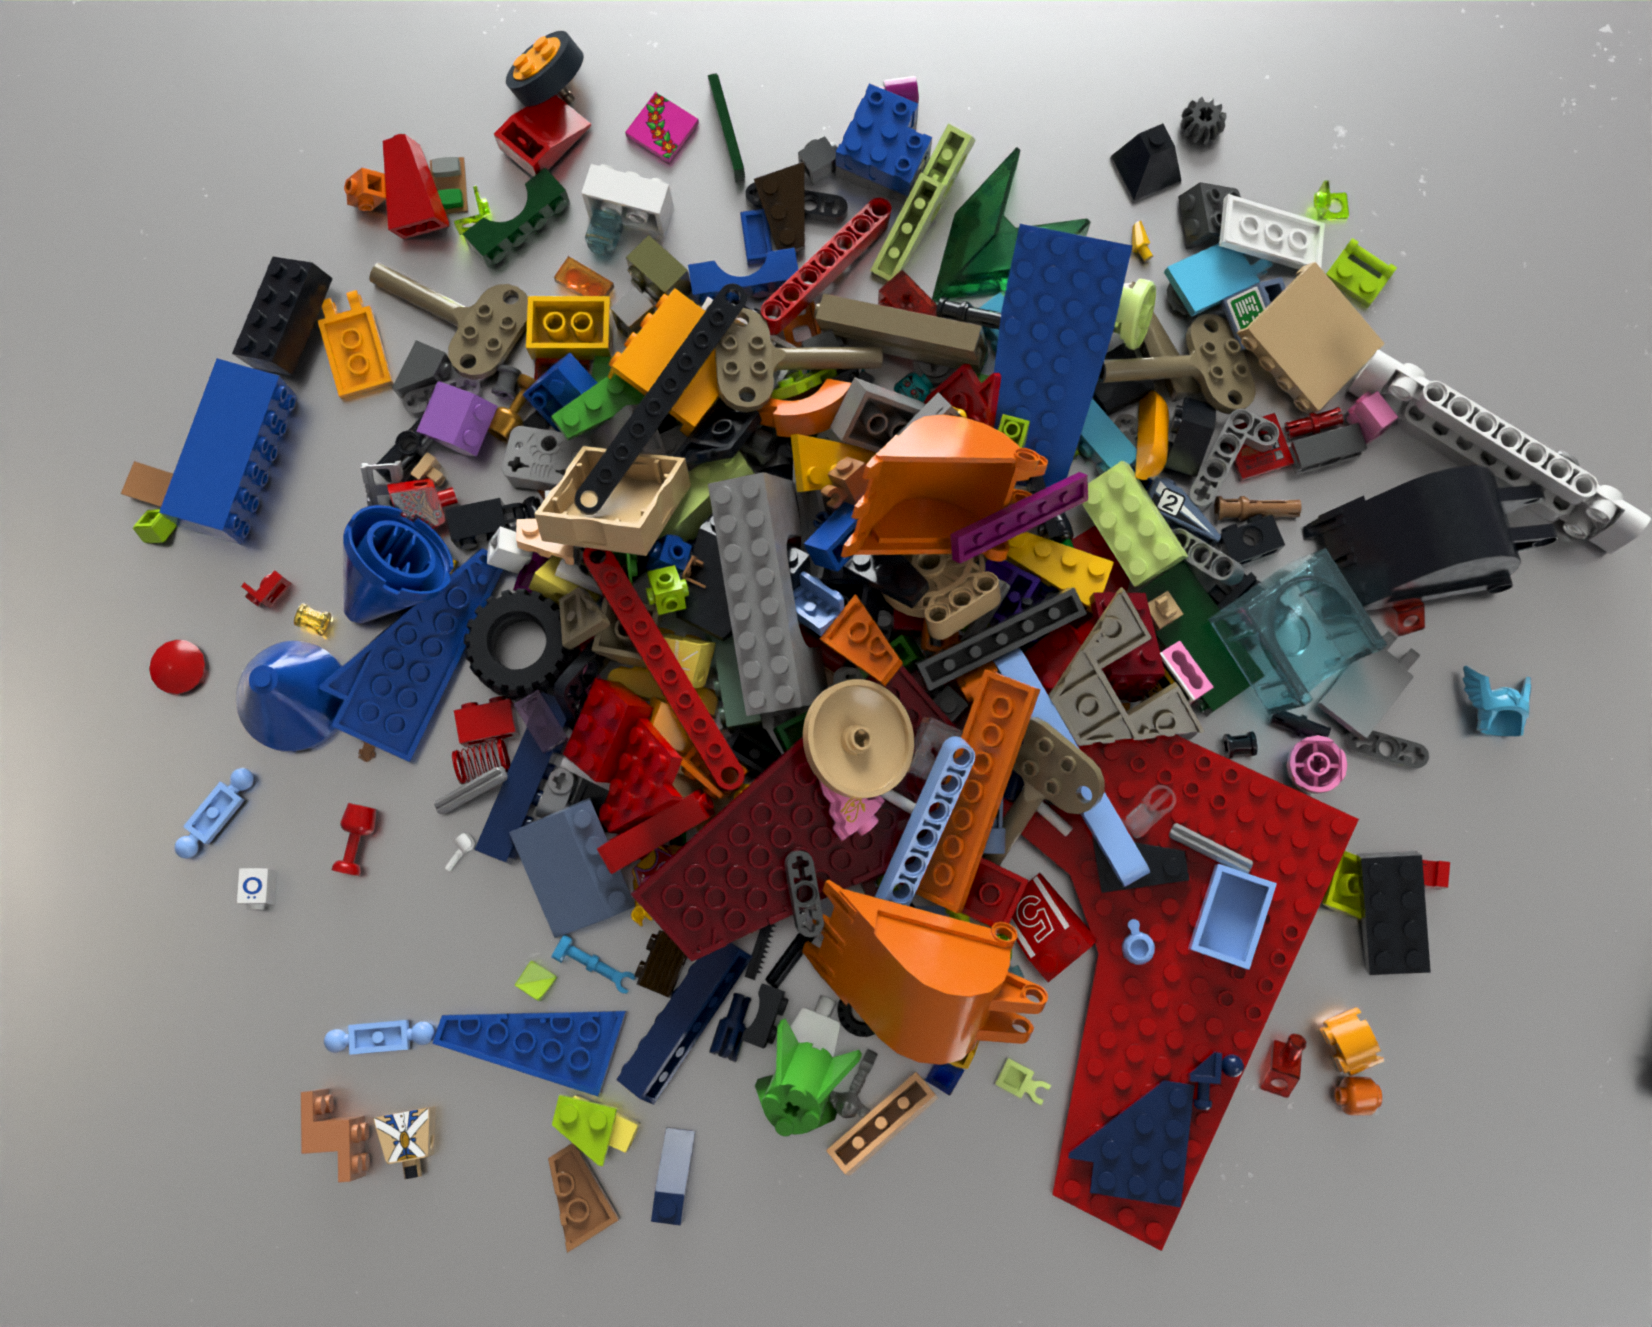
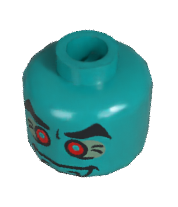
M910 372L894 385V391L924 402L931 393L930 389L934 386L925 374L919 377L917 373Z

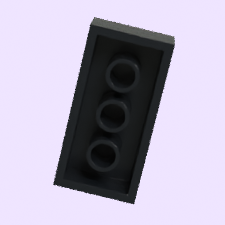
M273 256L232 354L255 369L293 376L333 278L313 262Z
M1417 851L1357 854L1366 971L1369 975L1431 973L1422 854Z

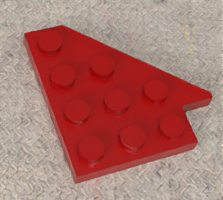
M963 364L926 397L924 403L927 404L939 392L953 407L964 410L967 419L981 422L994 428L1001 375L1000 373H992L981 383L971 365Z

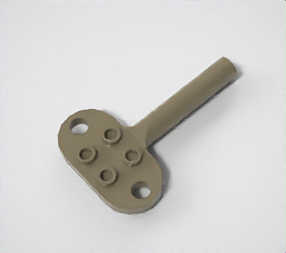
M382 263L375 264L370 272L369 280L373 284L458 328L449 344L448 357L454 370L464 378L478 380L493 375L497 371V367L503 364L527 327L528 297L517 286L510 284L495 285L488 288L474 305L466 307ZM511 295L519 298L514 304H506L504 302ZM467 359L476 361L475 365L469 369L463 368L462 363Z
M743 308L737 318L745 319L748 324L744 327H738L733 322L714 349L719 396L727 406L741 412L759 410L768 403L772 397L773 374L776 371L881 369L883 363V353L880 346L775 347L770 340L767 322L759 313L747 308ZM747 392L753 395L754 400L744 402L740 399L739 395Z
M1213 314L1198 316L1188 327L1186 343L1189 355L1104 360L1098 378L1099 383L1192 377L1199 382L1207 402L1224 414H1231L1237 409H1246L1254 401L1256 394L1255 383L1244 351H1240L1241 346L1235 340L1229 322ZM1204 324L1209 325L1212 328L1213 332H1209L1205 328ZM1228 396H1232L1234 399H1236L1237 404H1233L1229 400Z
M1038 717L1030 718L1024 735V743L1021 744L1013 770L1022 777L1024 788L1003 818L1002 828H1006L1005 854L983 853L982 855L983 858L999 866L1044 799L1051 801L1067 813L1080 814L1093 809L1101 801L1105 792V780L1097 764L1050 724ZM1082 786H1086L1091 790V800H1087L1082 796Z

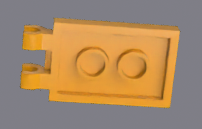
M357 290L346 293L351 310L338 313L335 302H332L331 298L324 299L321 307L325 319L318 320L337 392L341 399L394 384L373 310L370 305L364 307L362 297L358 295Z

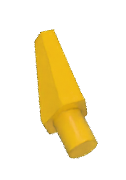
M1140 220L1132 226L1133 253L1138 252L1143 261L1146 262L1153 257V254L1148 248L1151 242Z

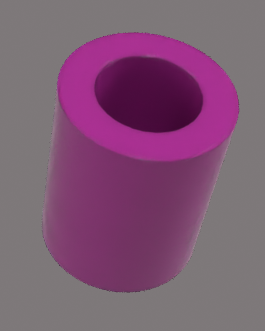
M915 76L883 81V87L880 88L919 103L918 85Z

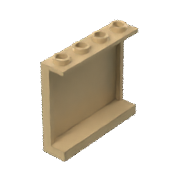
M1316 262L1303 266L1296 273L1297 277L1251 324L1237 332L1241 338L1242 345L1257 356L1261 367L1269 371L1276 378L1277 385L1283 391L1288 392L1294 399L1295 406L1306 414L1319 411L1362 368L1374 353L1385 344Z

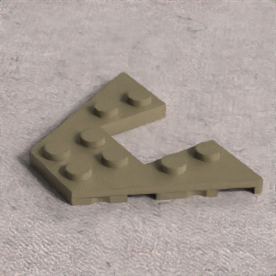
M1122 587L1117 591L1048 695L1078 746L1092 745L1095 742L1112 743L1115 740L1133 738L1134 740L1155 738L1160 735L1170 737L1179 733L1205 732L1176 682L1130 710L1125 711L1103 673L1102 668L1152 639L1129 596Z

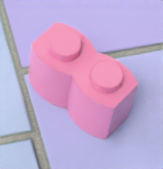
M1368 391L1355 401L1356 404L1347 410L1350 415L1345 420L1349 425L1359 423L1367 445L1388 430L1399 417L1378 391L1374 394Z

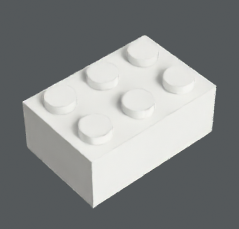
M605 164L600 166L590 165L581 192L589 217L665 237L674 209L669 184L658 178L647 179L640 177V175L632 171L620 172Z

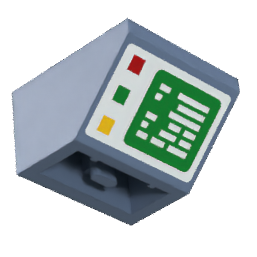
M1282 277L1260 282L1221 301L1234 338L1241 346L1240 351L1248 349L1242 345L1241 338L1237 332L1247 328L1286 288Z

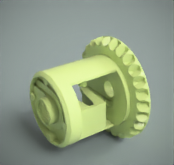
M1139 279L1133 289L1123 287L1113 332L1120 334V339L1124 340L1125 346L1128 349L1135 350L1142 344L1150 326L1156 301V286L1153 281Z

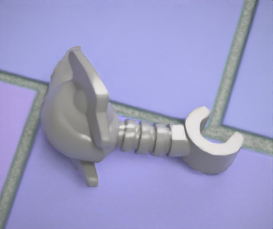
M867 1049L860 1063L857 1075H855L852 1085L849 1087L850 1090L843 1093L832 1090L829 1096V1101L836 1103L835 1109L843 1118H853L856 1114L864 1118L871 1110L865 1107L858 1098V1093L861 1092L863 1083L866 1081L865 1078L870 1073L878 1055Z

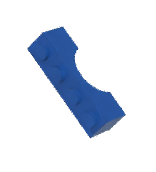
M795 248L768 252L763 266L758 271L742 277L727 274L717 265L715 260L689 264L688 269L694 303L702 306L707 297L714 300L725 285L732 283L740 285L745 290L747 297L762 298L769 295V293L776 292L798 270ZM735 292L725 294V300L731 302V300L740 301L738 294H735Z

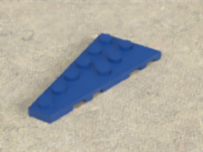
M627 1011L442 1015L432 1044L598 1097L600 1096Z

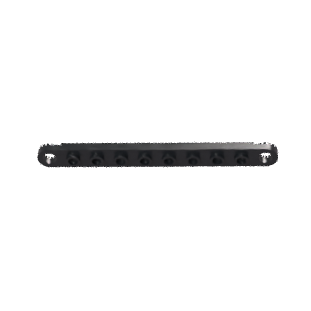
M727 284L720 290L575 494L574 504L580 513L593 515L602 508L733 324L747 301L746 292L740 285ZM735 292L739 296L740 303L737 305L728 304L725 300V294ZM584 493L594 494L597 497V504L593 507H585L580 500Z

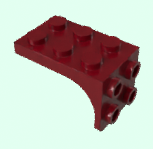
M1093 592L1089 597L1095 624L1116 593ZM1127 593L1152 639L1102 668V671L1119 700L1138 702L1144 699L1146 694L1156 686L1157 682L1165 675L1146 593Z

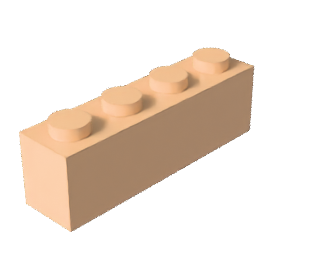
M915 1072L826 1150L845 1175H852L934 1103L938 1096L923 1078Z

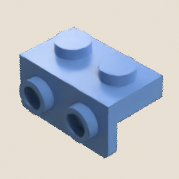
M803 571L799 574L800 586L793 591L797 618L802 624L822 636L844 609V598L838 591L824 585L819 578L812 577Z

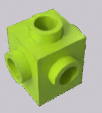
M675 565L647 572L649 588H645L649 605H655L658 615L686 609L685 597L689 596L686 580H680Z

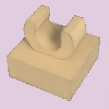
M428 452L410 473L415 480L432 479L433 483L438 487L446 480L443 474L438 471L442 467L441 464Z
M1169 591L1148 602L1152 622L1157 631L1183 615Z

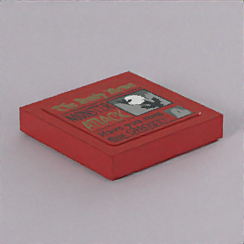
M1275 413L1263 416V418L1273 422L1279 429V437L1275 445L1270 450L1261 452L1243 444L1233 462L1240 482L1294 464ZM1244 422L1234 425V427L1241 430L1247 428V425ZM1258 432V437L1261 441L1269 442L1272 440L1268 432ZM1226 443L1229 453H1233V446Z

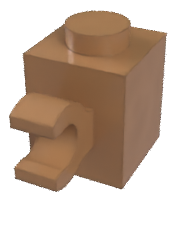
M846 457L839 461L836 467L827 474L832 485L825 486L820 493L826 497L832 496L831 500L826 503L828 507L836 509L843 501L856 505L862 498L869 479L862 478L866 466L864 462Z

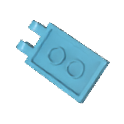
M1218 243L1168 266L1164 274L1192 317L1220 304L1223 299L1260 283L1258 277L1265 275L1268 272L1266 269L1272 267L1273 264L1271 261L1260 259L1250 266L1244 256L1247 254L1221 247Z

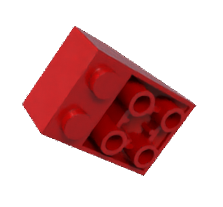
M554 95L541 104L527 106L511 115L494 133V137L499 149L534 177L544 168L549 170L592 125L561 98Z

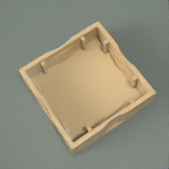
M583 446L566 469L562 480L551 490L534 514L542 542L647 556L691 486L686 459L655 454H640L602 508L593 515H586L577 510L574 504L575 494L607 449ZM584 493L580 498L581 503L585 507H593L597 504V497L592 493Z

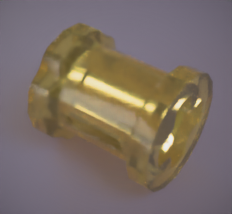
M302 603L294 617V625L298 627L305 626L315 630L316 634L322 636L326 633L332 616L330 612L324 611L322 613L310 608V605Z

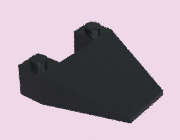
M712 513L700 526L692 553L698 560L704 562V567L692 565V573L688 577L706 587L704 589L686 580L689 596L685 597L686 609L676 611V618L721 641H725L733 636ZM787 544V558L794 591L800 586V573L805 571L811 575L810 556Z

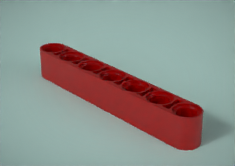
M878 197L868 202L763 303L760 315L767 322L770 335L780 333L888 228L892 210L888 200ZM768 316H775L776 319H770Z

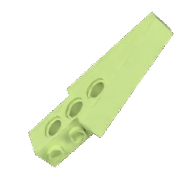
M948 123L923 173H920L870 270L871 272L893 284L896 283L952 190L950 189L976 141L973 136Z

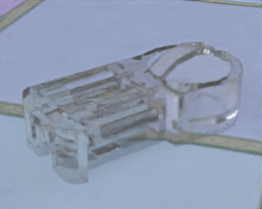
M1164 785L1153 787L1142 799L1144 804L1140 803L1126 816V821L1123 818L1121 819L1125 828L1135 838L1143 836L1166 813L1175 807L1176 795L1171 788ZM1162 788L1167 789V791L1151 805L1150 799L1153 792ZM1172 794L1173 800L1169 808L1161 811L1156 810Z

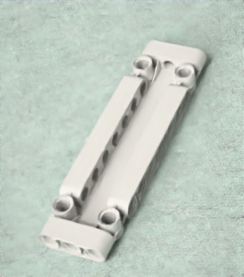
M1378 349L1348 389L1350 393L1358 398L1368 391L1371 394L1378 391L1399 417L1397 422L1404 432L1460 467L1473 465L1488 467L1494 473L1498 488L1541 485L1546 500H1541L1525 507L1548 521L1563 520L1565 522L1563 530L1574 538L1585 539L1590 532L1588 540L1610 554L1637 538L1650 522L1651 517L1624 501V495L1618 489L1608 485H1598L1597 479L1592 474L1440 381L1427 380L1424 371L1416 365L1410 363L1403 365ZM1409 413L1415 414L1418 421L1413 420ZM1433 427L1439 429L1442 435H1437L1433 431ZM1457 442L1462 443L1465 450L1460 449L1457 446ZM1481 457L1486 458L1489 465L1484 464ZM1505 471L1512 475L1513 480L1506 477ZM1553 501L1557 502L1560 505L1561 510H1558L1554 506Z

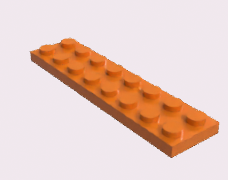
M984 670L961 736L974 750L975 761L916 890V895L955 913H962L1041 689L994 671ZM964 748L957 749L954 758L960 757L963 754ZM952 775L947 776L945 785L950 782Z

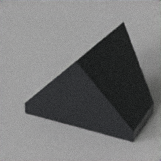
M737 727L728 741V745L739 763L749 771L746 775L749 777H759L782 755L766 729Z

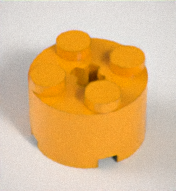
M1357 1007L1323 1021L1324 1026L1319 1028L1327 1045L1330 1044V1046L1333 1045L1336 1054L1332 1058L1339 1072L1348 1073L1349 1076L1384 1062L1383 1057L1376 1056V1053L1380 1052L1381 1049L1366 1019L1360 1021L1356 1016L1361 1013Z

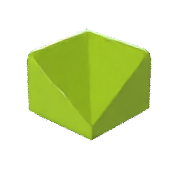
M160 509L147 510L132 529L144 543H163L177 525L160 514Z
M530 961L515 983V986L535 1000L542 1001L557 979V976L537 962Z

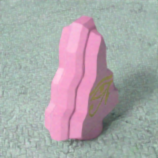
M819 780L822 793L830 802L829 814L835 822L833 830L841 841L856 831L860 836H863L878 823L879 820L874 814L885 801L880 795L867 799L847 798L831 791Z

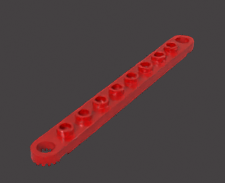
M585 548L583 559L586 567L718 787L726 792L738 790L742 786L745 777L742 766L612 551L601 550L605 553L606 559L602 563L595 564L589 559L590 555L594 551H600L601 549ZM730 768L738 773V780L735 783L726 784L723 782L721 774L725 769Z

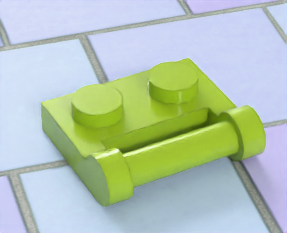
M1352 238L1326 275L1338 289L1368 308L1397 267L1391 263L1390 265L1386 264L1359 246V242ZM1350 254L1354 255L1381 273L1382 276L1378 279L1348 259Z

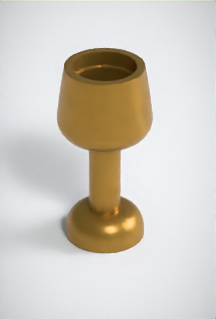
M525 374L519 375L517 380L518 386L521 388L509 409L506 407H498L488 428V432L495 438L508 443L511 431L517 426H523V420L518 415L527 401L523 393L536 382L535 379Z

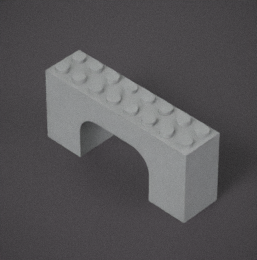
M762 472L709 483L708 488L746 716L809 707L817 696L828 688L821 647H808L803 640L798 624L787 558V539L803 537L793 481Z

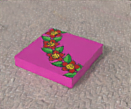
M655 92L625 131L626 137L669 164L698 126L699 119Z

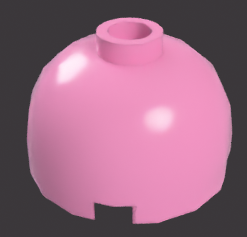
M1319 735L1306 737L1295 744L1288 754L1286 767L1289 778L1295 786L1305 792L1318 794L1331 791L1346 776L1348 764L1342 748L1339 749L1333 743L1334 741L1328 737Z

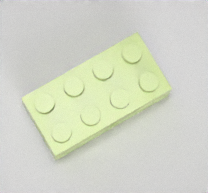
M1121 461L1088 483V501L1082 503L1134 587L1144 586L1188 557L1140 480L1135 478V472L1129 463Z

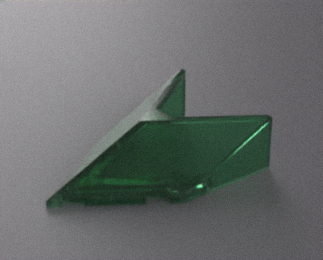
M1018 147L1010 153L955 212L931 303L939 302L942 296L949 299L957 298L958 300L995 295L1006 291L1019 227L1016 228L1004 216L1019 161L1021 150ZM1085 218L1032 226L1087 236L1091 222Z

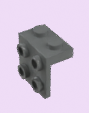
M1199 182L1178 196L1187 246L1196 247L1212 236L1220 237L1224 198L1228 194L1241 198L1238 189Z

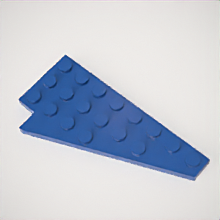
M483 548L478 550L450 574L451 581L440 595L412 606L319 685L318 689L342 700L330 724L331 727L407 762L411 761L466 647L464 644V634H469L470 631L466 627L469 619L475 620L477 614L474 611L479 605L482 608L486 606V599L491 596L503 571L501 568L487 564V550Z

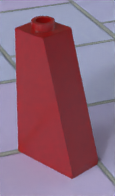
M396 134L393 138L383 140L388 230L404 240L449 227L447 215L421 145L406 134Z
M699 788L683 797L677 804L614 836L598 847L597 851L609 872L613 874L707 820L715 814L713 801L707 793H703L702 789Z

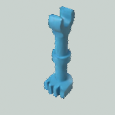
M566 934L563 935L551 958L562 963L567 955L586 966L585 969L591 973L595 971L614 982L619 992L628 993L629 990L621 985V980L624 977L635 980L636 977H634L632 972L626 971L621 973L601 962L599 960L600 957L593 954L591 956L573 946V938Z

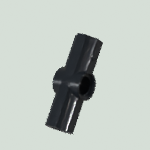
M423 415L409 430L398 434L395 445L377 464L395 463V461H401L404 473L413 462L423 458L426 448L434 441L416 432ZM416 442L414 449L405 451L409 443ZM374 469L387 482H392L389 469Z

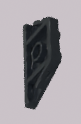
M719 397L672 457L685 458L687 466L733 458L762 421L761 416L757 410L752 412L736 411L727 406Z

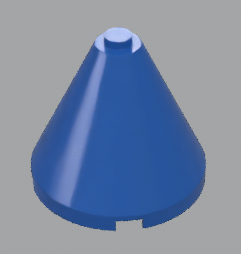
M384 505L362 508L352 516L343 534V611L350 621L363 624L433 599L440 595L450 583V572L454 568L450 551L441 537L421 519L417 518L412 522L400 516L401 509Z
M285 641L267 647L247 664L237 685L236 708L242 725L259 743L281 752L313 749L325 743L338 731V729L331 727L330 724L342 700L318 689V687L342 665L325 649L305 641Z

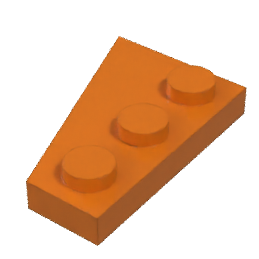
M856 594L820 637V640L826 646L884 686L887 685L903 664Z

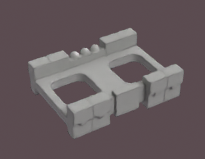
M395 461V463L368 465V463H363L361 465L363 483L367 493V505H379L377 497L379 495H389L387 485L402 482L401 479H403L404 475L401 461ZM374 469H389L392 482L378 484L374 481Z

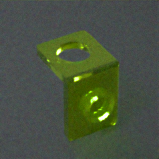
M1324 180L1318 192H1315L1313 200L1314 208L1317 209L1318 220L1347 219L1349 217L1347 193H1330L1329 180ZM1331 200H1337L1341 203L1342 209L1340 212L1333 213L1328 210L1331 206Z
M477 185L473 186L479 214L454 221L459 235H463L470 228L463 227L465 224L477 223L483 217L487 219V214H491L487 198L482 199Z

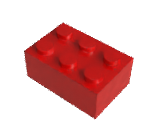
M595 678L563 755L595 782L610 783L615 778L619 767V759L625 752L630 731L635 726L637 718L649 720L654 708L621 682Z

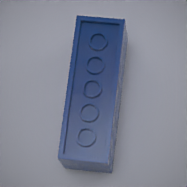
M216 359L161 505L160 514L178 527L241 545L243 538H246L250 531L249 522L252 513L258 509L260 491L267 484L270 464L277 457V445L280 436L282 437L286 432L288 414L294 409L296 404V394L279 375Z

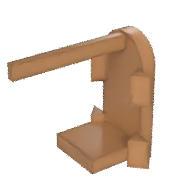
M692 555L682 574V579L705 589V585L688 578L692 573V565L704 567V562Z
M364 742L363 748L359 749L358 754L360 755L358 758L364 762H369L372 757H375V746Z

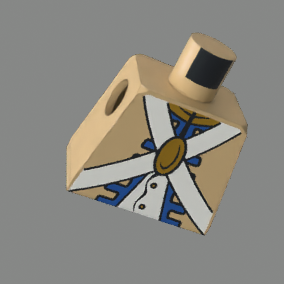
M432 1106L373 1118L386 1163L402 1162L404 1179L422 1176L420 1158L432 1156L435 1152L436 1107Z

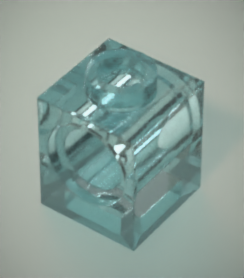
M595 208L585 235L587 246L592 252L598 255H605L606 253L614 256L624 228L621 216Z

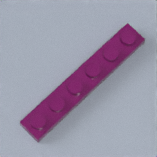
M1078 472L951 533L952 560L963 563L1088 501V475Z

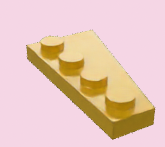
M793 434L791 435L797 492L821 490L827 485H832L827 474L836 467L839 461L846 457L862 461L867 465L877 453L854 445Z
M1026 531L1007 540L1010 548L1006 560L1020 569L1036 575L1041 579V582L1049 587L1052 585L1060 591L1066 588H1075L1083 606L1087 607V611L1092 613L1089 597L1093 592H1104L1114 563L1113 561Z

